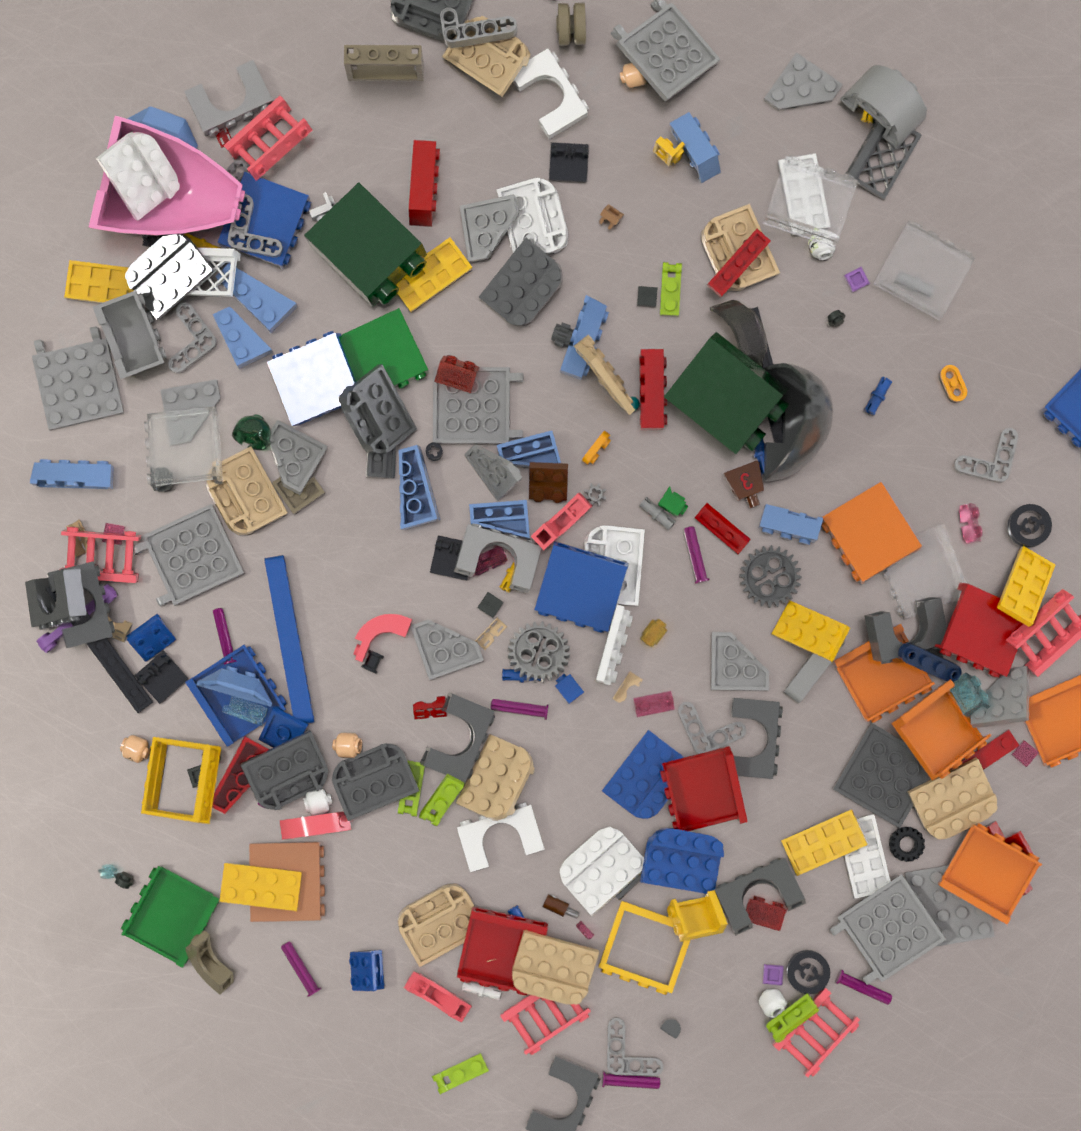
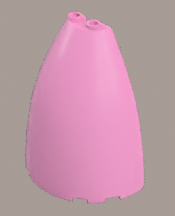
M119 116L114 117L107 149L130 132H141L152 136L174 169L180 188L171 199L166 198L140 220H135L104 172L100 190H97L89 228L115 233L159 236L185 234L229 224L235 220L239 221L241 209H238L239 202L244 201L245 191L242 190V184L223 167L179 138L145 124Z

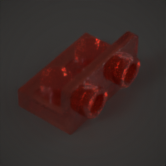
M452 355L443 356L440 360L434 382L471 393L480 367L471 361L463 362L457 360L458 358Z
M754 896L753 899L749 898L746 906L747 914L753 924L777 931L781 930L785 913H787V909L783 908L784 904L775 901L772 904L765 903V898Z

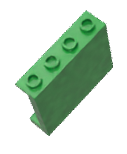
M400 308L350 330L339 337L356 382L379 364L384 366L394 387H399V389L408 386L409 381L414 379L419 381L427 377L426 374L429 373Z
M160 865L157 869L155 867L152 869L148 877L151 879L148 886H143L139 893L142 897L138 903L135 902L130 910L132 913L130 919H126L121 926V930H123L121 935L138 942L183 968L189 960L186 947L191 943L194 936L200 935L205 930L219 904L220 897Z

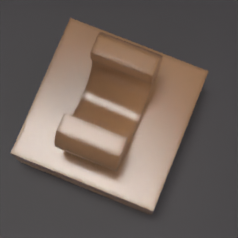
M608 204L600 214L602 218L599 223L602 224L605 220H608L610 222L608 229L610 230L621 221L624 214Z

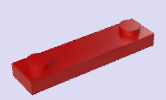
M757 228L709 281L707 286L721 298L771 240Z
M1008 729L981 749L976 750L975 754L970 758L963 759L962 764L978 758L984 770L1020 745Z

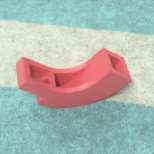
M579 492L556 515L532 534L531 537L543 550L547 549L581 519L592 505Z
M384 614L369 620L361 627L355 637L356 640L362 642L361 645L357 644L353 654L356 656L355 660L364 662L371 642L380 634L393 633L406 638L413 620L398 614Z
M344 811L279 820L282 840L351 830L350 821L347 820Z
M415 971L404 986V989L428 1001L461 1023L472 1007L448 989Z

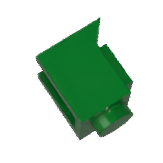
M670 486L658 503L659 507H662L676 518L679 514L683 516L688 508L684 501L685 498L676 492L672 493Z

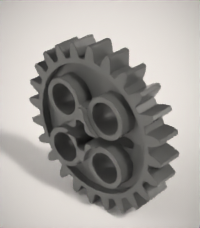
M772 545L768 551L765 546L762 547V552L755 549V556L749 553L751 560L744 559L747 567H741L740 569L745 571V573L739 575V577L745 578L744 581L740 582V585H746L743 592H750L747 598L749 599L754 596V603L760 600L761 607H763L765 602H767L769 608H771L772 603L779 607V601L786 604V597L792 600L793 597L790 593L797 594L798 591L794 587H800L801 584L796 582V580L802 578V576L797 575L801 568H795L798 561H791L794 555L786 556L788 550L781 553L780 546L776 551H773ZM777 559L780 566L773 569L770 567L769 561ZM760 568L763 571V575L756 578L753 576L752 570ZM782 568H786L784 572L774 576V581L768 579L758 586L755 585L756 582L767 577V572L773 574ZM782 575L787 576L789 579V583L785 586L778 582V578ZM763 585H770L772 593L764 594L761 590Z

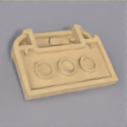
M484 16L476 17L470 21L466 20L464 23L487 20L488 18ZM487 28L485 32L491 34L495 29ZM469 31L466 35L472 37L476 32ZM514 37L458 48L448 47L442 57L503 97L523 65L527 66L530 51L520 39Z
M750 204L713 218L701 232L703 246L716 274L757 228L762 232ZM768 245L728 291H741L748 286L780 273Z
M587 335L574 345L575 351L586 361L599 379L598 382L607 390L610 396L630 415L635 409L631 405L633 400L627 393L625 394L626 390L622 386L624 381L618 374L614 375L613 371L615 369L608 361L605 363L603 360L605 355L599 348H594V340Z
M251 446L215 464L209 471L206 478L207 490L226 525L236 535L252 534L259 528L287 515L283 503Z
M489 734L480 752V756L472 769L473 773L470 779H467L456 804L493 821L504 819L509 815L512 816L516 810L514 806L529 775L534 773L535 767H533L531 755L524 748Z
M974 758L954 770H949L950 774L943 779L938 777L907 791L923 827L935 838H950L970 828L972 824L976 825L988 819L997 811L996 794L993 793L978 758Z
M456 883L441 886L404 907L398 915L399 931L419 967L458 947L465 941L470 914L474 904L467 891Z
M524 930L512 968L514 986L523 993L563 1004H579L588 993L599 950Z

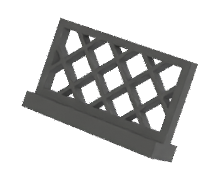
M876 120L844 178L854 181L877 197L885 200L922 134L915 130L911 133L915 136L913 142L905 145L904 141L902 146L897 148H903L904 157L902 160L896 161L894 154L896 148H893L889 142V149L880 151L879 141L884 139L882 136L886 128ZM890 151L893 162L884 164L881 153ZM878 154L880 165L871 167L870 157ZM893 164L895 173L893 176L887 177L884 166ZM881 167L883 178L874 180L872 169ZM868 170L871 181L863 182L858 179L861 172ZM884 180L886 189L882 194L877 191L875 182Z

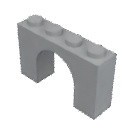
M254 60L236 67L246 89V95L243 103L234 110L222 111L214 107L202 84L184 91L205 136H214L225 126L226 128H231L237 124V121L251 119L255 113L262 112L273 102Z
M468 524L454 572L472 577L475 573L480 552L490 546H500L509 551L514 560V571L509 588L528 593L533 581L541 547L533 540L523 541L516 535L509 534L506 536L496 529H490L489 531L483 529L479 524Z

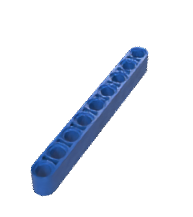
M284 555L264 558L293 717L307 724L314 723Z

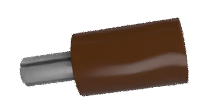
M549 894L542 906L562 917L567 914L577 919L579 916V912L568 908L569 903Z

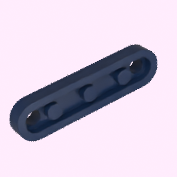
M904 643L899 648L898 656L907 664L942 680L949 681L951 679L953 683L961 677V668L945 658L912 643Z

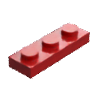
M708 503L694 517L737 554L751 540Z

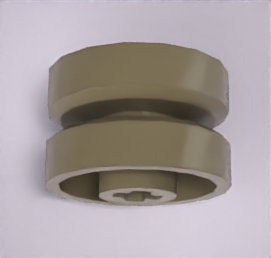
M585 2L573 5V15H570L568 3H558L556 27L559 46L570 44V33H574V43L576 45H586Z

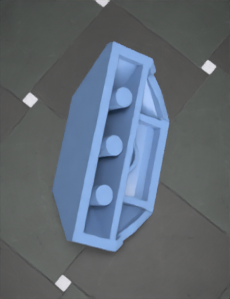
M151 106L127 118L179 138L196 149L198 147L192 131L184 118Z
M227 666L226 669H219L197 681L196 684L200 687L272 707L273 704L261 680L256 678L257 674L245 671V674L238 673V669Z

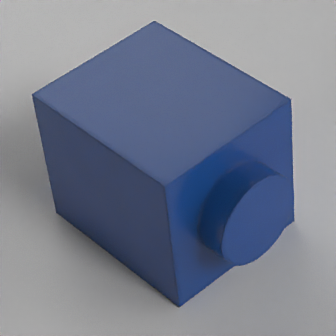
M564 673L555 680L558 683L555 685L556 689L568 704L584 693L571 674L566 676Z

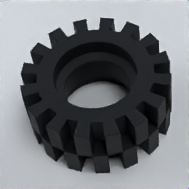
M912 827L898 828L890 836V851L895 858L911 862L920 858L919 856L924 853L925 839H923V835L919 830ZM904 837H911L914 841V848L909 852H905L900 848V841Z

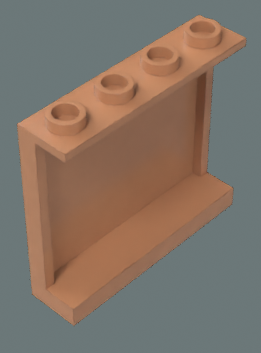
M320 842L249 844L250 866L302 872L297 911L250 906V922L322 920V916H325V904H321V897H325V885H321V877H324L325 871L324 865H321V858H324V846H321Z

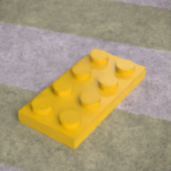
M451 237L427 253L424 257L427 263L418 275L413 278L406 275L396 284L399 287L397 294L410 312L416 310L473 269Z
M69 260L64 298L104 303L133 292L134 290H130L125 278L128 267Z
M1022 546L1019 549L997 608L1028 627L1033 625L1055 564L1027 547Z
M789 600L771 634L833 662L850 627Z
M852 809L781 840L797 876L868 845Z
M224 863L219 902L297 911L302 872Z

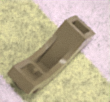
M204 930L200 935L194 936L191 943L186 947L187 956L201 978L221 995L234 983L233 972L224 966L213 953L210 945V934Z

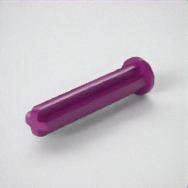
M695 527L684 528V534L696 578L695 584L707 582L710 579L706 575Z
M216 608L213 610L223 657L232 653L233 649L223 609ZM231 657V661L226 660L224 665L237 661Z
M492 699L491 710L544 717L547 720L549 705L540 706Z
M291 942L283 944L281 950L309 994L307 996L310 997L321 990V988L317 987Z
M840 970L835 984L841 983L882 1003L890 1004L893 997L891 994L872 985H867L865 982L843 973L844 970Z
M605 1072L602 1075V1087L619 1086L659 1089L661 1083L659 1077L605 1074Z

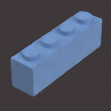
M587 295L585 296L583 308L578 316L577 325L573 331L570 345L567 348L560 369V373L582 380L583 376L587 377L590 367L575 351L574 345L587 335L594 342L595 340L599 341L603 331L600 329L601 323H606L609 314L606 311V305Z
M40 459L39 463L34 462L30 484L41 488L113 489L114 466L109 464L108 461H97V464H89L90 461L78 460V464L70 463V460H59V463H51V460Z

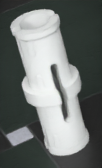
M473 981L471 983L464 982L462 986L463 992L473 993L481 998L484 996L500 1000L502 990H499L497 987H484Z

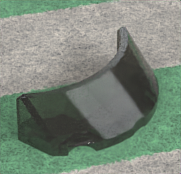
M735 299L709 307L711 311L717 313L728 323L735 335L738 349L763 368L764 355L767 353V338L762 322L756 313Z

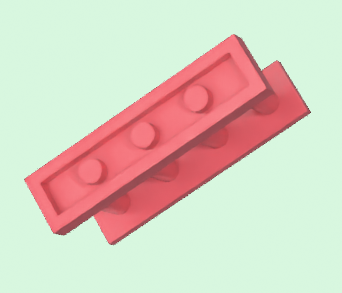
M278 96L224 145L235 160L241 156L250 165L247 170L256 181L312 131V128L304 118L297 122L288 113L291 108L281 96ZM281 118L293 127L285 135L274 126ZM268 130L278 139L271 148L260 138ZM253 143L264 152L257 160L246 151Z
M67 527V530L61 531V535L68 536L67 565H65V568L76 566L74 565L76 536L88 537L86 563L94 562L95 538L107 539L105 568H103V571L100 570L101 576L98 577V580L126 583L138 582L139 573H134V570H132L134 541L141 539V535H136L134 531H125L124 534L78 531V527ZM114 539L126 540L125 563L122 572H115L113 568Z
M1064 589L1057 592L1051 600L1038 610L1033 625L1028 627L1023 624L1006 639L1016 649L1021 647L1030 659L1025 666L1037 677L1081 639V615L1078 616L1069 604L1074 599V596ZM1062 608L1072 620V623L1065 629L1055 617ZM1048 621L1058 633L1051 642H1049L1040 629ZM1034 634L1044 646L1036 655L1026 642Z
M826 988L818 992L813 1001L818 1008L820 1005L826 1006L846 1025L838 1034L817 1013L808 1019L809 1021L812 1020L833 1039L826 1049L804 1029V1023L786 1035L783 1041L779 1043L774 1041L772 1043L779 1051L781 1048L783 1050L786 1049L806 1067L807 1070L803 1074L807 1077L810 1075L813 1077L820 1070L819 1065L849 1032L853 1033L859 1027L858 1022L860 1019L854 1016L851 1020L830 1001L829 995L831 992ZM794 1034H799L820 1054L813 1063L791 1044L790 1038Z
M528 995L501 1013L500 1016L504 1022L508 1020L513 1023L527 1044L528 1048L524 1050V1053L526 1055L528 1053L533 1055L541 1049L540 1045L577 1020L581 1023L589 1017L588 1013L591 1012L589 1007L583 1010L579 1004H570L577 1015L567 1021L554 1001L541 998L560 1024L553 1031L549 1030L534 1007L536 1006L534 1002L541 997ZM523 1009L529 1012L544 1037L536 1042L533 1041L518 1018V1013Z

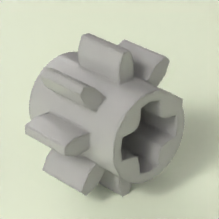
M590 483V490L584 489V492L588 494L585 498L591 501V505L597 503L600 506V500H606V497L602 496L606 489L601 490L600 483H598L597 487H593V484ZM592 490L600 492L598 499L590 496L592 495Z

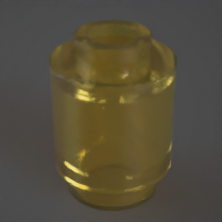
M658 618L656 621L652 619L641 633L642 637L640 639L653 648L668 631L665 628L667 625Z

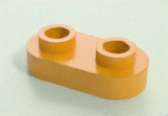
M945 366L940 372L942 384L951 401L961 402L967 396V388L956 366ZM947 372L952 373L951 379L946 377ZM954 390H959L960 395L955 396Z
M604 430L581 461L587 465L589 463L594 464L600 456L597 454L601 448L605 449L611 442L609 439L610 434Z

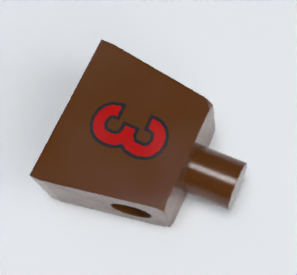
M758 460L723 473V478L737 501L746 499L750 509L761 505L757 494L764 491Z

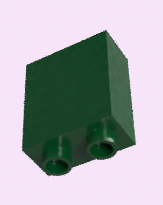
M359 182L304 234L309 245L372 307L379 301L383 305L389 303L399 291V287L396 284L406 275L410 278L418 275L427 263L424 259L427 253L423 244Z
M718 332L714 333L707 340L664 396V398L735 454L743 446L752 452L766 435L765 432L758 428L768 416L776 422L790 405L782 399L788 388Z

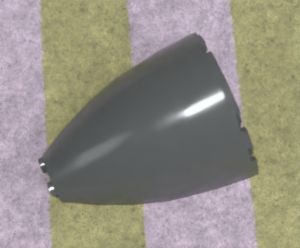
M788 363L773 364L765 368L769 374L788 388L782 399L790 405L783 412V443H764V481L781 480L801 470L816 456L825 443L832 426L833 404L825 384L811 371Z

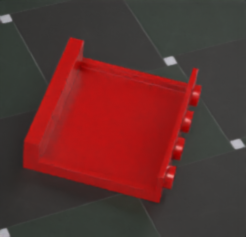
M959 583L957 590L961 591V595L941 645L935 644L934 647L941 649L940 653L951 657L952 654L956 656V660L965 664L967 662L972 663V667L977 670H988V674L993 677H1007L1018 649L1009 644L1006 639L1020 628L1023 623L997 608L1000 601L999 597L968 583Z
M730 746L662 763L663 771H660L662 781L667 783V788H664L666 799L671 801L668 808L670 816L675 818V821L672 822L673 829L692 831L739 819L740 824L748 822L734 756Z
M472 906L456 978H460V981L471 983V981L478 982L479 985L484 987L496 986L502 991L514 990L520 995L527 996L528 994L523 993L514 986L512 968L524 930L546 936L548 923Z

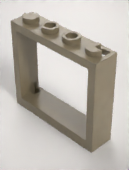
M344 45V66L348 81H424V61L421 45ZM412 49H418V55L412 54ZM352 65H357V70H353Z

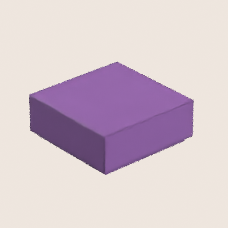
M862 267L844 275L852 293L870 284Z
M764 964L762 984L782 985L784 966Z

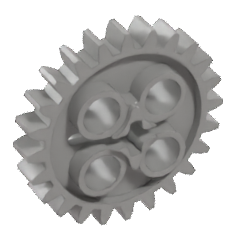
M534 621L533 627H530L527 623L525 630L519 627L520 634L514 632L513 637L515 639H510L511 646H508V651L511 652L508 654V658L512 659L510 666L516 665L514 672L520 670L519 677L527 675L526 681L533 677L534 683L540 678L542 683H544L545 677L552 681V675L559 677L558 670L564 672L565 668L563 665H568L567 659L570 658V653L567 652L570 650V646L566 645L568 639H562L564 636L563 632L557 634L558 627L552 630L551 623L544 627L543 621L540 626H537ZM534 637L538 639V642L531 643L529 639ZM545 637L546 640L542 646V652L539 653L536 665L532 667L536 652H538L541 641ZM552 644L556 649L549 650L546 646ZM528 654L531 656V659L524 660L521 656ZM542 661H546L549 663V665L547 667H542L539 663Z

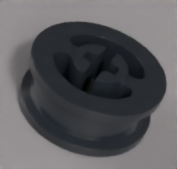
M1026 504L1017 508L1010 515L1007 530L1010 538L1017 545L1031 548L1040 545L1049 537L1052 530V521L1048 512L1041 506ZM1023 513H1033L1039 517L1038 520L1036 517L1030 516L1028 520L1027 518L1022 520L1020 525L1017 524L1018 517ZM1029 522V524H1033L1034 527L1030 529L1026 528L1025 525ZM1039 527H1042L1040 536L1035 539H1027L1020 534V532L1024 535H1030L1031 532L1034 534L1038 531Z
M803 950L793 955L788 962L787 978L797 991L803 994H815L823 990L828 984L830 967L826 959L818 952ZM806 958L817 960L822 967V973L818 974L817 968L814 965L812 966L811 971L813 974L808 975L806 981L811 982L816 979L817 983L811 986H804L797 982L795 978L796 970H799L802 979L805 978L804 969L808 970L811 964L804 963L800 965V961Z

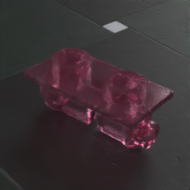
M969 503V508L968 505H960L961 523L968 522V526L961 527L963 540L966 543H973V539L976 542H981L983 532L978 524V518H980L979 508L973 503Z
M497 546L479 555L473 577L476 575L479 577V575L489 571L488 568L491 566L494 569L508 561L502 547Z
M671 691L633 698L637 717L675 710Z

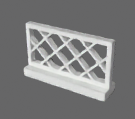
M198 248L206 260L215 266L213 268L215 271L188 295L233 297L237 261H240L241 254L234 249ZM225 263H231L230 270L224 274L220 268ZM218 270L222 277L214 283L210 277ZM208 279L212 286L207 291H203L200 286ZM226 280L228 290L220 291L218 286Z

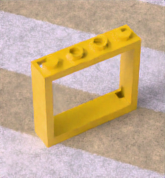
M153 737L147 765V777L144 784V796L141 803V814L210 824L221 747ZM167 745L203 750L193 815L157 810Z
M621 900L598 967L602 968L601 972L612 976V973L619 974V979L630 982L631 979L638 981L637 985L647 989L649 985L655 987L658 993L667 995V992L672 993L690 940L683 941L668 985L606 964L624 910L670 927L674 925L672 918Z

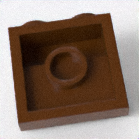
M530 462L529 499H533L535 502L553 500L555 503L567 501L568 463Z

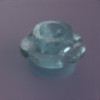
M107 864L102 865V869H99L98 872L100 873V878L112 879L115 878L117 869L114 868V865Z

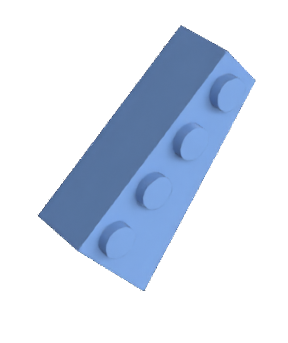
M228 263L222 269L224 274L230 270L231 264ZM236 268L233 296L272 333L298 307L297 303ZM218 273L215 277L219 280L222 275ZM225 280L221 284L228 290V283Z
M415 445L399 450L400 529L407 530L441 520L421 446Z

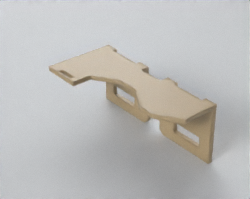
M80 519L66 526V530L67 527L75 526L79 528L78 531H85ZM76 536L75 557L87 553L88 537H81V541H79Z
M126 620L123 623L113 622L115 632L112 633L113 638L125 642L126 634L133 623Z
M497 617L475 642L486 650L494 642L493 637L495 635L498 637L507 626ZM501 626H503V628L501 629V631L498 632L497 630H498Z
M630 671L623 681L624 685L622 688L621 686L619 687L612 699L618 703L624 701L627 698L628 688L633 685L639 687L638 684L643 679Z

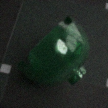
M257 414L248 415L237 421L232 437L241 445L245 442L250 444L248 447L251 446L252 449L264 450L270 442L271 428L262 416Z

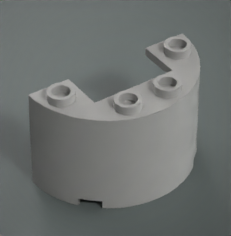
M881 65L870 67L840 98V101L853 112L861 106L883 125L886 130L882 137L896 149L926 118L927 107L917 92L916 85L906 80L900 71Z
M137 291L93 306L94 313L99 325L102 326L121 379L164 363V358H167L164 348L160 347L158 340L161 339L157 328L153 329L151 322L154 321L150 311L145 310L143 305L146 304L142 293L138 294Z

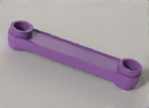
M106 584L104 586L105 595L102 596L104 603L108 602L109 604L118 595L112 586ZM94 599L85 606L89 615L95 611ZM62 624L51 634L47 632L36 641L40 649L45 653L51 651L58 645L56 641L63 636L61 630L73 627L72 624Z

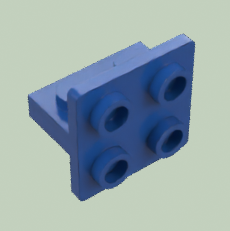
M158 614L126 636L128 643L145 662L176 640Z
M382 950L350 952L349 964L351 966L350 982L352 990L377 991L384 989Z

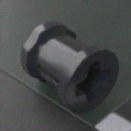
M436 442L427 445L425 451L428 459L432 461L440 460L443 455L441 445ZM435 447L436 450H440L437 452V456L429 454L432 452L431 448Z
M369 650V655L361 667L377 674L378 671L376 669L384 656Z

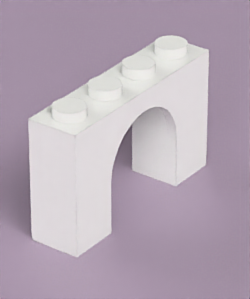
M546 49L529 59L526 67L523 65L513 83L519 92L539 80H551L561 87L564 94L561 105L556 110L539 119V125L547 138L551 139L586 118L589 108L584 100L579 99L577 95L579 91L576 86L568 81L569 75L564 68L561 69L558 65L559 59L556 54Z
M526 802L516 805V810L512 816L509 815L498 821L479 816V821L473 823L471 819L460 822V827H457L470 872L489 867L483 848V836L489 827L497 823L510 824L519 832L526 855L544 850L531 805L527 806Z

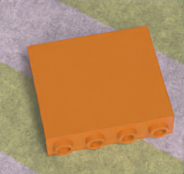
M882 482L822 517L823 523L821 526L826 534L830 533L833 538L831 539L833 546L836 550L840 549L843 554L841 556L846 566L850 565L853 570L851 572L856 582L860 581L861 584H864L866 580L922 548V545Z
M901 624L893 627L894 634L901 643L909 642ZM870 641L839 657L832 663L866 722L871 720L874 723L882 718L881 714L888 711L890 714L899 709L897 705L900 703L908 704L915 700L914 696L920 692L922 695L932 690L931 686L935 683L931 681L927 672L907 664L901 659L894 658L892 659L893 662L881 664V662L873 660Z
M1081 675L1029 696V721L1024 722L1044 766L1050 765V768L1061 764L1060 760L1066 757L1068 760L1079 756L1078 752L1081 751Z
M951 679L940 685L891 723L931 780L938 777L943 779L949 775L950 768L954 770L963 763L961 761L963 758L965 760L975 754L973 750L976 748L979 750L987 744L986 740L991 737L990 734L983 737L977 728L971 726V719L950 692V689L955 686Z
M980 823L977 826L972 824L938 885L1008 925L1011 920L1010 916L1037 869L1042 865L1038 862L1040 858L1030 852L1028 855L1022 853L1021 850L1023 848L1013 842L1011 846L1004 842L1006 838L997 833L994 836L987 833L988 828Z

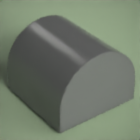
M667 1018L660 1025L661 1030L675 1039L681 1032V1026L674 1018Z

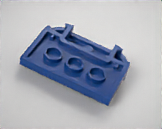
M648 730L603 788L602 792L633 816L642 819L651 818L669 800L666 799L664 788H667V783L662 781L660 771H663L662 763L684 757Z
M661 828L648 838L640 882L707 894L708 891L715 890L720 859L724 857L723 844L717 838L710 835L672 828Z

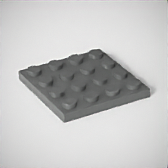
M870 723L833 790L897 828H901L913 807L907 791L927 782L929 775L904 741L877 725Z

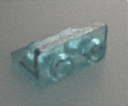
M965 672L958 680L953 682L955 686L950 690L963 715L966 717L970 716L981 706L987 709L991 707L988 702L989 696L981 689V682L975 675L971 676Z
M232 696L229 705H224L222 712L262 726L268 708Z

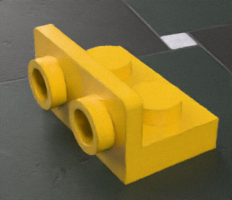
M660 136L655 141L653 152L670 166L672 163H678L683 157L685 143L681 142L674 149V145L667 138L663 139Z

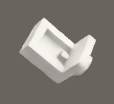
M326 192L323 193L326 204L309 210L313 221H319L335 205L332 195L328 197Z

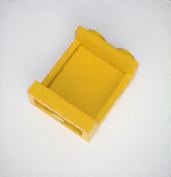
M715 890L708 891L703 898L678 903L676 899H672L667 907L668 916L672 918L674 924V933L678 935L680 942L723 933L728 924Z

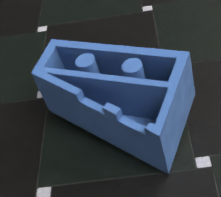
M690 112L670 122V128L677 143H685L683 150L691 161V167H695L698 171V179L703 183L721 173L718 160L720 153L715 145L712 146L710 144L707 132H702L700 129L701 125L696 117L693 118Z
M230 306L212 314L239 369L273 353L272 349Z
M553 431L497 445L499 456L511 461L516 467L529 468L530 462L561 463Z
M527 500L469 504L471 524H479L483 529H496L503 534H512L519 538L530 540Z
M766 504L758 528H761L762 532L773 535V532L781 534V538L791 540L793 537L799 539V543L810 545V543H814L818 539L823 518H813L806 516L807 514L800 512L799 514L789 511V509Z

